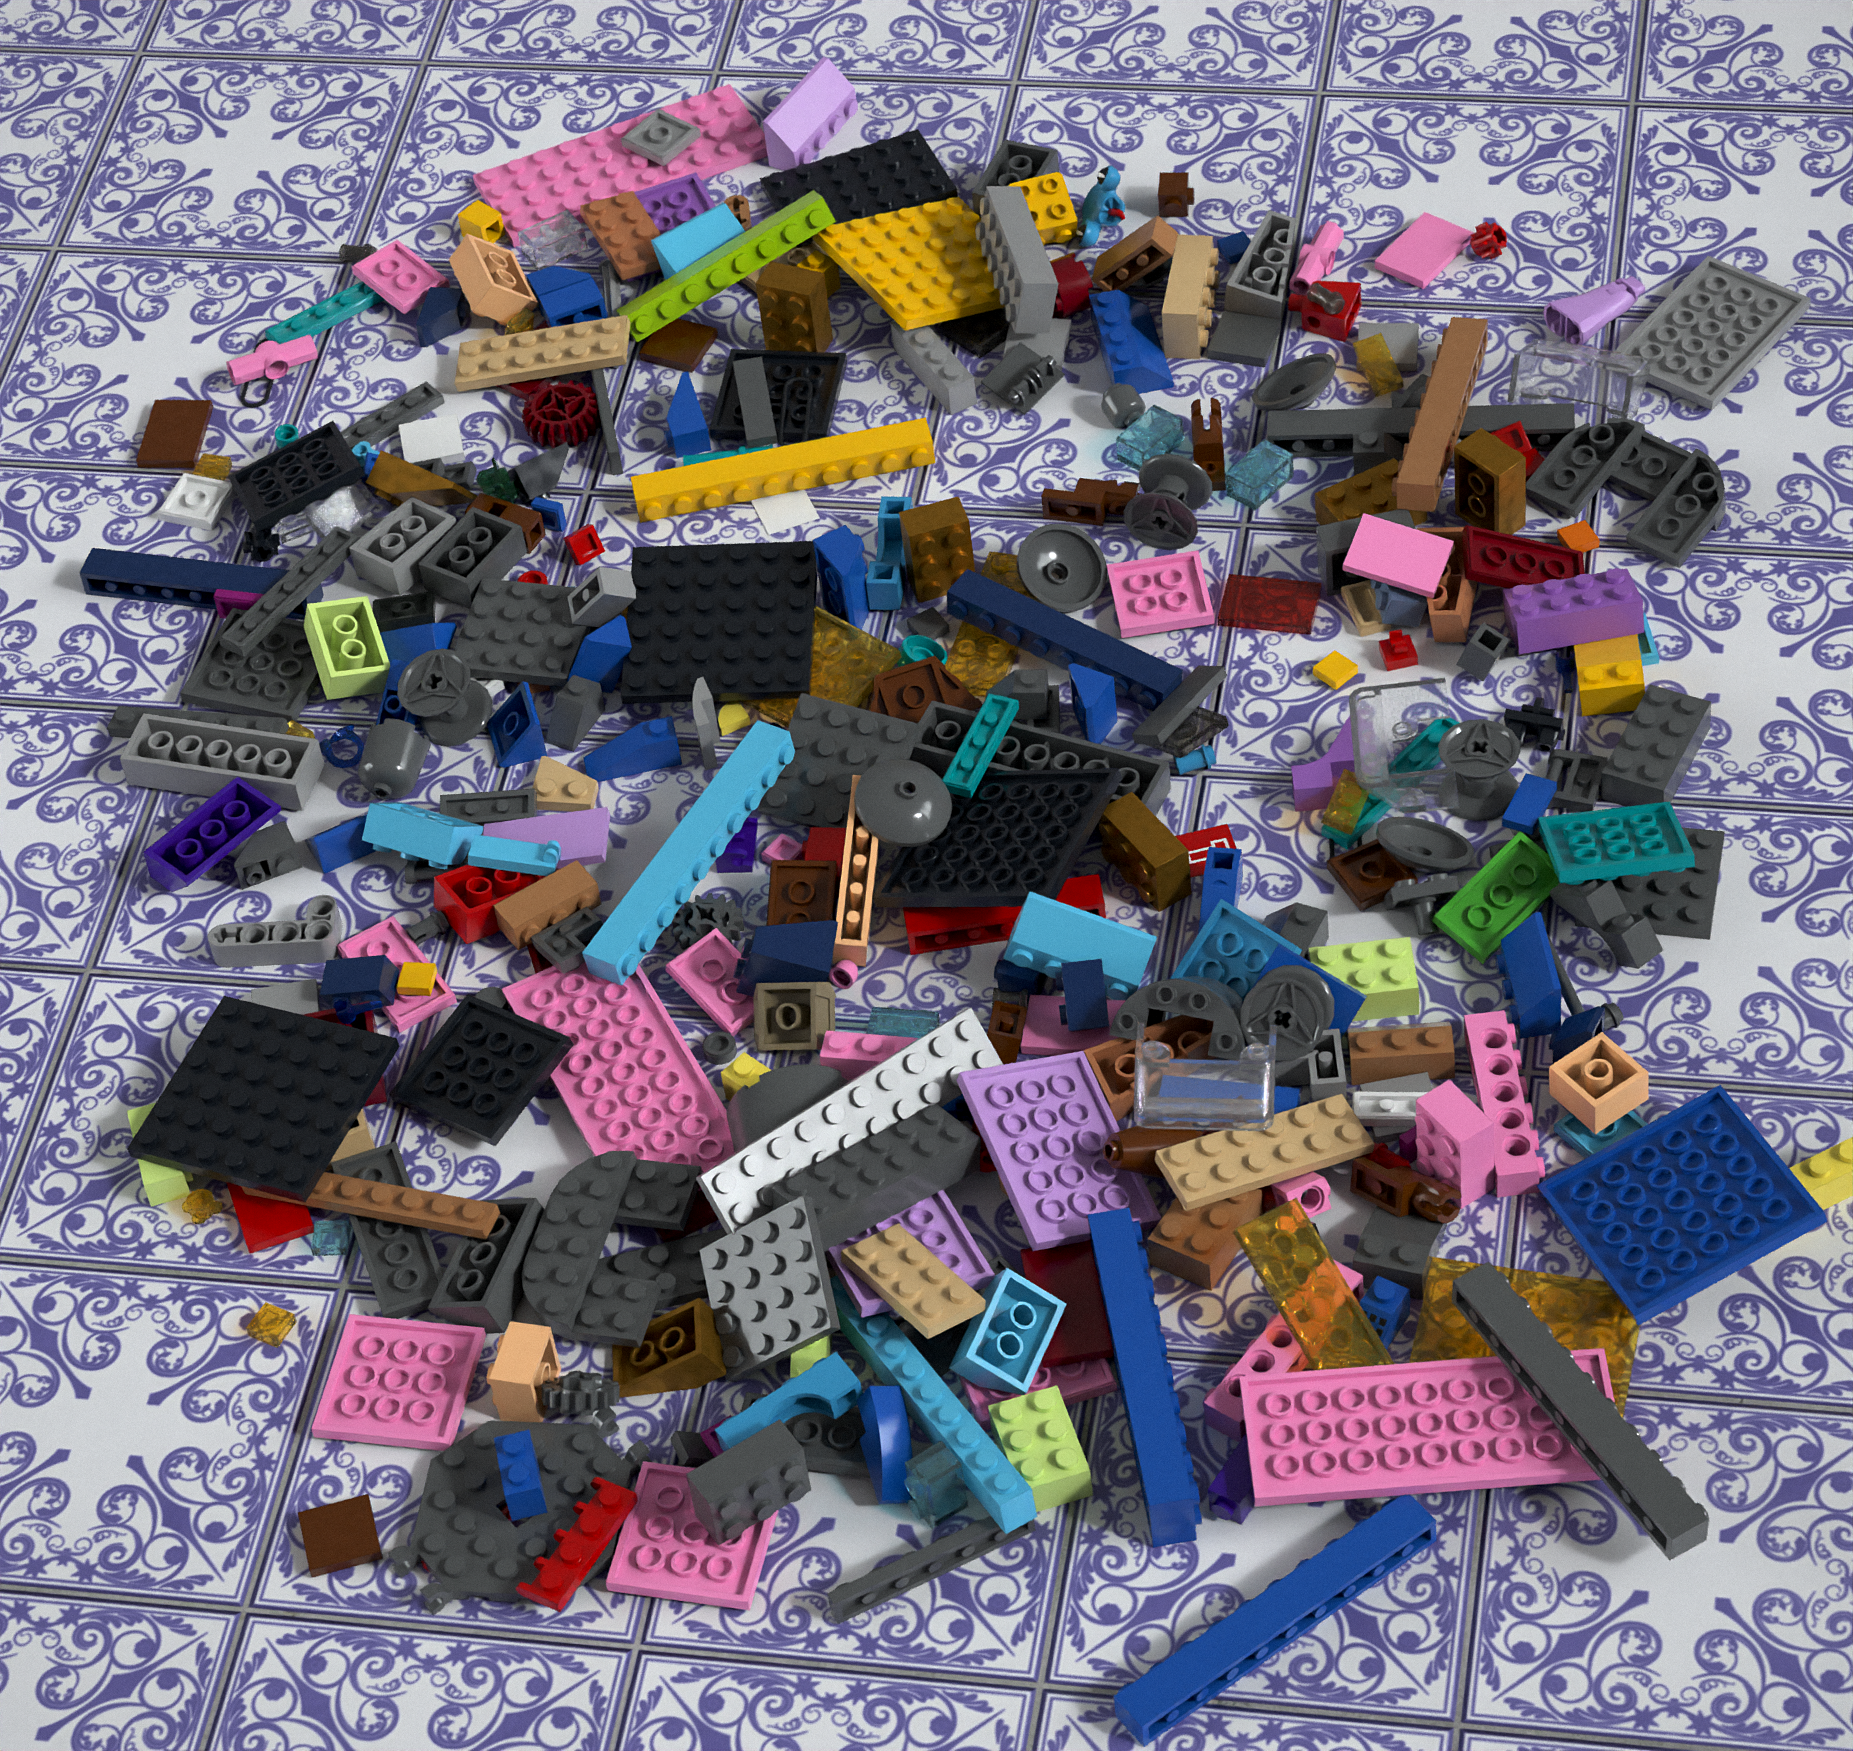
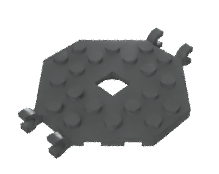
M609 1406L607 1409L601 1408L594 1415L592 1423L589 1425L489 1420L430 1460L411 1545L409 1547L398 1546L388 1552L389 1558L394 1562L392 1568L400 1578H403L421 1561L426 1564L427 1569L439 1582L430 1583L420 1590L426 1599L424 1602L425 1607L433 1616L453 1599L469 1600V1596L489 1597L490 1601L519 1602L520 1598L526 1597L521 1596L516 1591L518 1584L525 1582L531 1585L540 1573V1570L533 1564L537 1557L540 1556L549 1560L560 1543L553 1537L556 1530L562 1529L569 1532L580 1515L574 1512L573 1506L577 1501L588 1504L597 1492L590 1485L593 1478L600 1477L623 1488L630 1489L631 1479L640 1472L643 1461L652 1462L647 1456L650 1453L649 1448L639 1440L628 1449L625 1458L621 1460L602 1440L620 1430L614 1421L616 1413ZM530 1430L537 1455L548 1513L535 1515L516 1528L500 1511V1507L506 1504L494 1438ZM622 1525L578 1588L611 1566Z

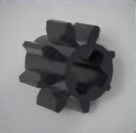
M255 526L249 532H244L243 552H251V560L265 562L270 560L273 555L279 554V533L272 534L271 528L262 529L258 532Z

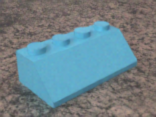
M1029 892L1012 928L1003 959L1011 961L1020 967L1039 971L1051 978H1056V971H1062L1061 963L1102 959L1106 996L1113 1000L1126 1001L1139 987L1157 937Z

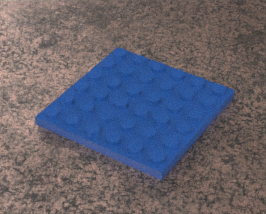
M1721 1085L1537 1185L1542 1198L1638 1326L1828 1222L1823 1209Z

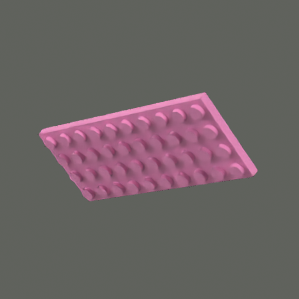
M728 84L660 108V110L700 128L701 134L697 140L665 166L623 147L621 142L622 137L655 112L652 111L596 132H590L579 138L565 141L548 149L537 151L534 154L512 160L503 165L486 169L483 172L474 174L473 179L487 205L501 212L505 234L513 247H517L584 223L585 221L580 214L581 205L616 196L620 193L637 192L695 172L700 180L765 158L768 155L764 132L735 90Z
M583 963L579 968L568 971L565 974H562L555 966H552L502 989L507 1004L514 1014L570 1037L573 1047L549 1078L594 1157L608 1151H634L637 1159L701 1166L703 1172L735 1153L726 1115L727 1110L639 964L636 971L627 978L622 986L590 974L586 963Z
M1604 1348L1571 1350L1575 1363L1583 1372H1588L1593 1377L1598 1390L1604 1397L1610 1398L1614 1402ZM1497 1356L1239 1376L1255 1507L1601 1480Z

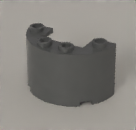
M1187 976L1162 980L1144 986L1132 994L1120 1007L1109 1033L1112 1036L1142 1042L1144 1041L1146 1027L1165 1021L1166 1012L1214 1021L1208 1055L1239 1062L1260 1057V1054L1246 1041L1240 1027V1009L1244 1002L1243 998L1224 983L1207 977Z
M813 1064L781 1067L759 1075L760 1081L751 1087L744 1085L733 1096L727 1107L726 1115L734 1152L736 1153L849 1081L842 1077L841 1071Z

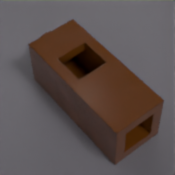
M480 493L465 510L466 514L472 507H475L522 526L528 554L534 550L546 535L540 512L484 493Z

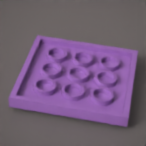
M696 172L634 192L661 235L715 207L714 202ZM659 269L646 274L628 278L627 281L631 282L637 279H642L643 277L661 272L662 270Z

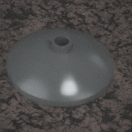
M1324 353L1308 355L1294 360L1266 377L1255 389L1252 400L1258 409L1267 412L1307 408L1323 393L1335 374L1336 363L1331 355Z
M1066 524L1041 526L1032 531L1019 548L1017 572L1024 589L1034 600L1056 611L1073 612L1084 609L1100 596L1107 580L1105 557L1097 543L1078 528ZM1051 573L1057 574L1059 580L1055 579Z
M889 759L871 766L861 776L854 795L855 809L864 827L878 839L901 847L921 846L936 839L946 828L952 811L950 793L942 779L930 768L907 759ZM903 789L909 790L912 793H906Z
M1390 817L1380 821L1377 826L1376 836L1381 846L1398 862L1409 867L1414 872L1440 873L1457 870L1469 864L1473 858L1474 848L1471 843L1461 834L1438 823L1413 817Z

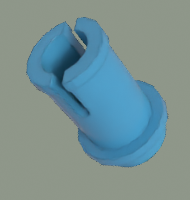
M1201 744L1199 749L1173 756L1179 775L1203 767L1210 769L1212 764H1216L1215 754L1211 745L1205 746Z

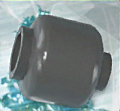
M1117 383L1110 386L1103 393L1101 409L1113 426L1117 428H1124L1126 426L1133 428L1142 421V415L1146 409L1145 402L1133 386Z

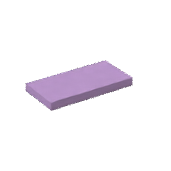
M608 807L488 823L484 824L483 836L546 845L548 841L555 840L561 847L560 861L558 860L556 869L563 868L576 860L581 865L604 863L606 860L610 812Z

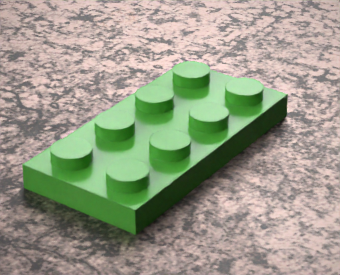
M1519 831L1434 915L1432 922L1479 962L1484 964L1501 947V940L1533 915L1551 897L1549 891L1559 885V880L1549 855Z

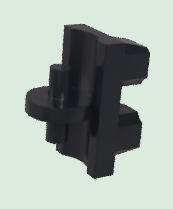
M1537 697L1534 706L1523 704L1521 711L1505 710V726L1511 729L1517 736L1520 747L1524 746L1526 734L1537 736L1536 748L1550 753L1555 749L1558 740H1564V721L1562 718L1554 717L1555 709L1544 708V698Z

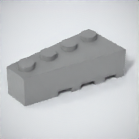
M1268 210L1226 285L1225 311L1280 320L1293 247L1296 218Z

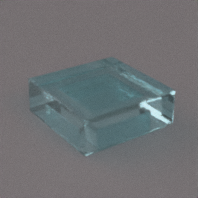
M349 1220L315 1221L311 1245L313 1256L347 1255L351 1232Z

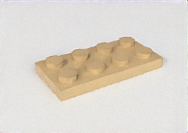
M898 1223L841 1250V1262L927 1339L985 1311L986 1300Z

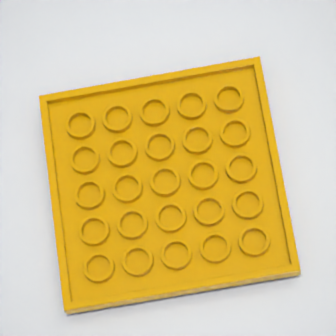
M952 197L934 203H925L924 205L911 208H902L898 211L880 213L862 219H853L844 223L831 224L813 235L812 239L905 331L1005 307L1000 303L999 290L994 287L993 274L988 271L987 258L982 255L981 242L976 239V224L981 222V217L974 213L959 197Z

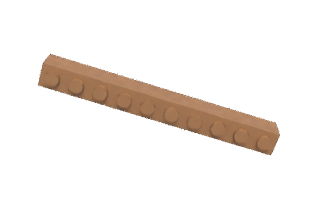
M1452 317L1449 327L1443 329L1442 344H1438L1437 360L1432 362L1431 377L1428 376L1426 380V393H1422L1420 410L1417 409L1415 413V426L1410 427L1409 443H1405L1403 460H1399L1398 477L1393 478L1392 496H1397V509L1435 511L1454 452V446L1457 443L1488 346V319Z

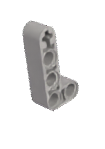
M319 895L309 902L306 920L222 924L209 931L208 942L215 963L225 968L325 963L326 960H333L338 955L336 945L341 942L342 921L336 900L330 895Z

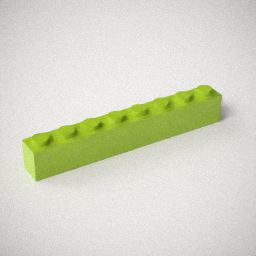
M813 190L617 309L616 312L619 316H628L630 321L629 335L636 342H639L836 221L823 197Z

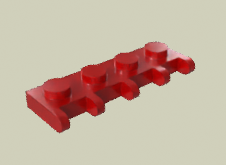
M594 1477L590 1485L597 1492L588 1504L581 1501L576 1502L573 1510L576 1514L580 1515L569 1532L562 1529L556 1530L553 1537L560 1543L549 1560L540 1556L537 1557L533 1564L540 1570V1573L531 1585L520 1582L516 1587V1591L523 1597L561 1612L638 1502L635 1492L600 1477Z

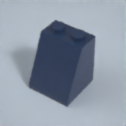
M827 920L757 926L752 939L746 938L741 952V958H744V960L738 958L735 965L733 978L738 979L736 992L753 997L757 983L826 982L830 973L838 922Z

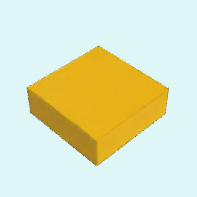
M1335 650L1313 666V675L1335 690L1358 673V665Z
M404 962L397 984L398 994L431 996L438 971L436 963Z

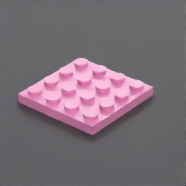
M349 1314L311 1428L313 1436L317 1438L445 1451L453 1445L486 1339L484 1328Z
M643 1461L634 1489L638 1502L624 1521L606 1579L607 1590L750 1610L778 1511L767 1520L759 1521L747 1528L737 1538L729 1539L718 1546L695 1515L686 1474L696 1468Z

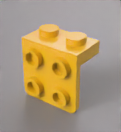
M1060 172L1008 185L1021 187L1043 245L1053 242L1065 243L1076 237L1078 220L1063 175Z

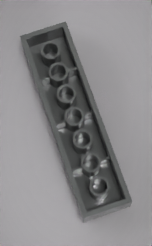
M931 701L918 723L921 729L909 760L923 764L943 779L978 712ZM1013 721L986 771L1118 768L1122 780L1109 804L1133 792L1155 816L1171 790L1169 762Z

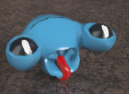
M1109 165L1099 171L1097 183L1090 189L1084 200L1082 224L1077 228L1075 235L1078 244L1082 247L1094 245L1103 227H1115L1125 219V204L1116 194L1120 183V174L1113 166Z

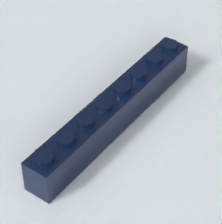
M92 548L79 574L86 595L217 610L213 597L217 589L266 594L290 570ZM321 584L285 618L305 620L307 604L321 602L324 596Z
M966 569L947 591V614L969 623L983 632H988L1011 645L1026 650L1038 658L1045 659L1063 670L1068 671V664L1075 663L1113 676L1115 694L1123 696L1146 709L1154 711L1182 683V669L969 569Z

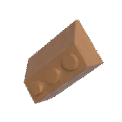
M1449 1021L1347 1029L1352 1085L1428 1072L1430 1080L1455 1078V1052L1452 1026Z

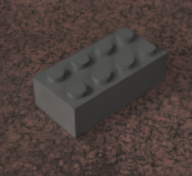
M1650 684L1602 771L1601 799L1626 807L1669 801L1671 803L1710 730L1711 701Z

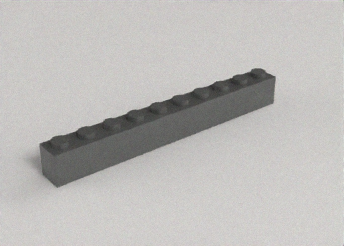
M1574 403L1468 406L1458 439L1462 441L1480 428L1492 433L1521 421L1532 449L1535 448L1538 452L1552 451L1568 433L1575 429ZM1420 407L1268 411V458L1353 456V432L1385 431L1405 445V443H1409L1410 427L1415 426V413L1417 409L1420 410Z
M1487 1262L1453 1280L1452 1303L1669 1561L1706 1541L1709 1515L1703 1505L1695 1503L1687 1494L1683 1482L1677 1476H1672L1664 1467L1660 1455L1655 1450H1650L1641 1440L1637 1428L1631 1423L1628 1424L1622 1418L1613 1400L1605 1398L1598 1390L1593 1377L1588 1372H1583L1575 1363L1571 1351L1565 1346L1562 1347L1557 1342L1548 1324L1544 1321L1540 1322L1533 1314L1528 1301L1522 1296L1519 1297L1511 1288L1506 1275L1503 1272H1497L1491 1263Z

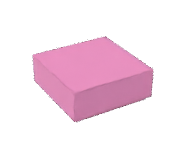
M781 833L761 853L762 861L771 865V860H802V844Z

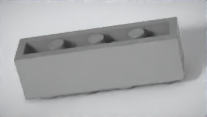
M896 321L890 323L894 350L950 415L977 404L973 375L929 326L905 331Z

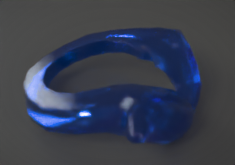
M353 725L338 729L330 739H324L319 743L321 753L334 767L350 768L357 765L361 760L364 743L353 732ZM343 739L351 740L356 744L358 751L351 759H339L334 755L331 744Z

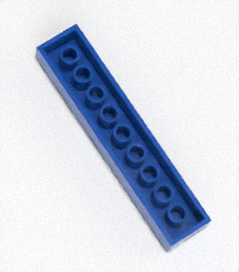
M1130 1207L1088 1214L1090 1242L1153 1548L1197 1540L1196 1525L1202 1524L1199 1507L1200 1496L1197 1482L1193 1480L1192 1476L1194 1472L1190 1451H1187L1185 1444L1187 1443L1184 1422L1180 1421L1177 1392H1174L1172 1385L1174 1384L1171 1363L1167 1362L1164 1333L1161 1334L1160 1313L1158 1305H1155L1153 1299L1155 1298L1152 1277H1149L1147 1271L1149 1266L1146 1250L1142 1248L1141 1244L1143 1240L1139 1220L1132 1221Z

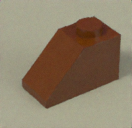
M995 1000L987 1036L1003 1065L1016 1063L1028 1007Z

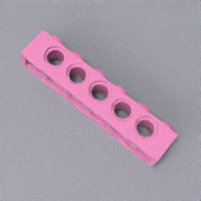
M1505 1010L1464 1015V1039L1478 1106L1494 1122V1184L1497 1197L1539 1193L1537 1185L1539 1184V1178H1545L1543 1157H1536L1535 1153L1536 1150H1539V1139L1537 1130H1531L1529 1125L1533 1123V1111L1531 1102L1525 1103L1524 1097L1528 1096L1526 1078L1518 1074V1070H1522L1520 1050H1513L1512 1044H1516L1514 1023L1508 1024Z
M1328 1256L1319 1267L1315 1266L1312 1268L1304 1285L1298 1291L1295 1290L1290 1294L1286 1306L1278 1315L1275 1314L1269 1319L1265 1331L1258 1339H1253L1248 1344L1245 1354L1238 1363H1233L1229 1366L1224 1379L1216 1389L1211 1388L1207 1392L1203 1400L1205 1424L1240 1442L1246 1432L1241 1397H1239L1241 1396L1239 1376L1301 1372L1364 1297L1363 1275Z

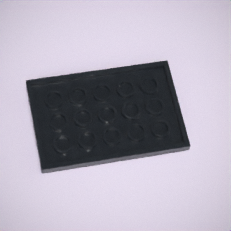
M919 129L907 131L899 136L882 139L870 145L853 148L844 153L827 156L815 162L801 164L795 168L775 172L760 178L761 188L776 213L814 190L826 202L836 221L833 224L958 197L957 188ZM813 236L803 241L796 247L800 248L812 244V241H814L812 239Z

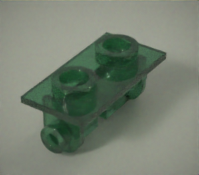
M492 458L493 467L478 473L476 478L478 485L485 494L516 504L515 499L519 498V493L514 481H510L506 468H500L496 460Z

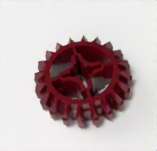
M572 380L567 384H562L561 381L557 385L548 383L547 388H538L537 394H529V400L524 402L522 419L525 431L532 438L533 442H540L542 447L550 445L553 449L566 442L568 445L573 444L577 447L579 441L587 442L588 436L596 435V429L601 427L596 394L592 391L591 387L585 388L583 383L574 385Z

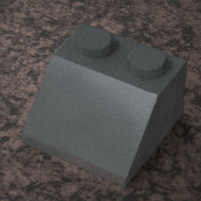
M1298 902L1267 915L1262 923L1270 930L1302 949L1299 956L1308 961L1309 948L1325 946L1329 938L1328 911Z

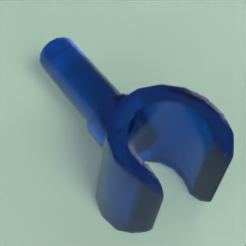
M1570 651L1569 658L1559 657V652H1556V671L1562 674L1565 693H1572L1571 673L1575 670V654L1573 651Z
M340 998L333 1003V1007L337 1012L336 1015L343 1024L352 1023L356 1019L357 1014L383 1008L381 1000L352 1005L349 999Z

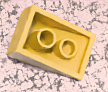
M1638 635L1574 645L1582 717L1635 711L1645 694Z

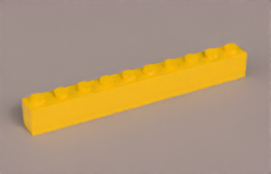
M925 417L632 476L631 483L641 523L934 464L935 456L932 437Z

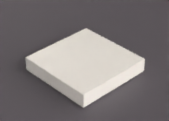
M457 413L399 425L405 461L413 464V462L441 458L444 464L465 460Z
M183 473L157 514L161 521L213 531L237 492L231 482Z

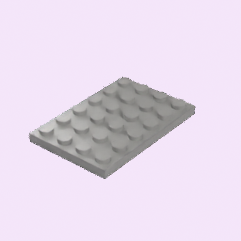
M1707 256L1609 356V366L1713 410L1810 308L1811 298Z

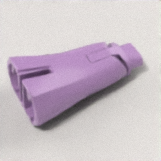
M1632 276L1627 279L1618 278L1615 282L1602 285L1586 293L1549 302L1544 306V319L1549 330L1558 336L1565 334L1564 339L1566 342L1578 349L1607 323L1627 312L1637 302L1638 296L1645 292V286Z

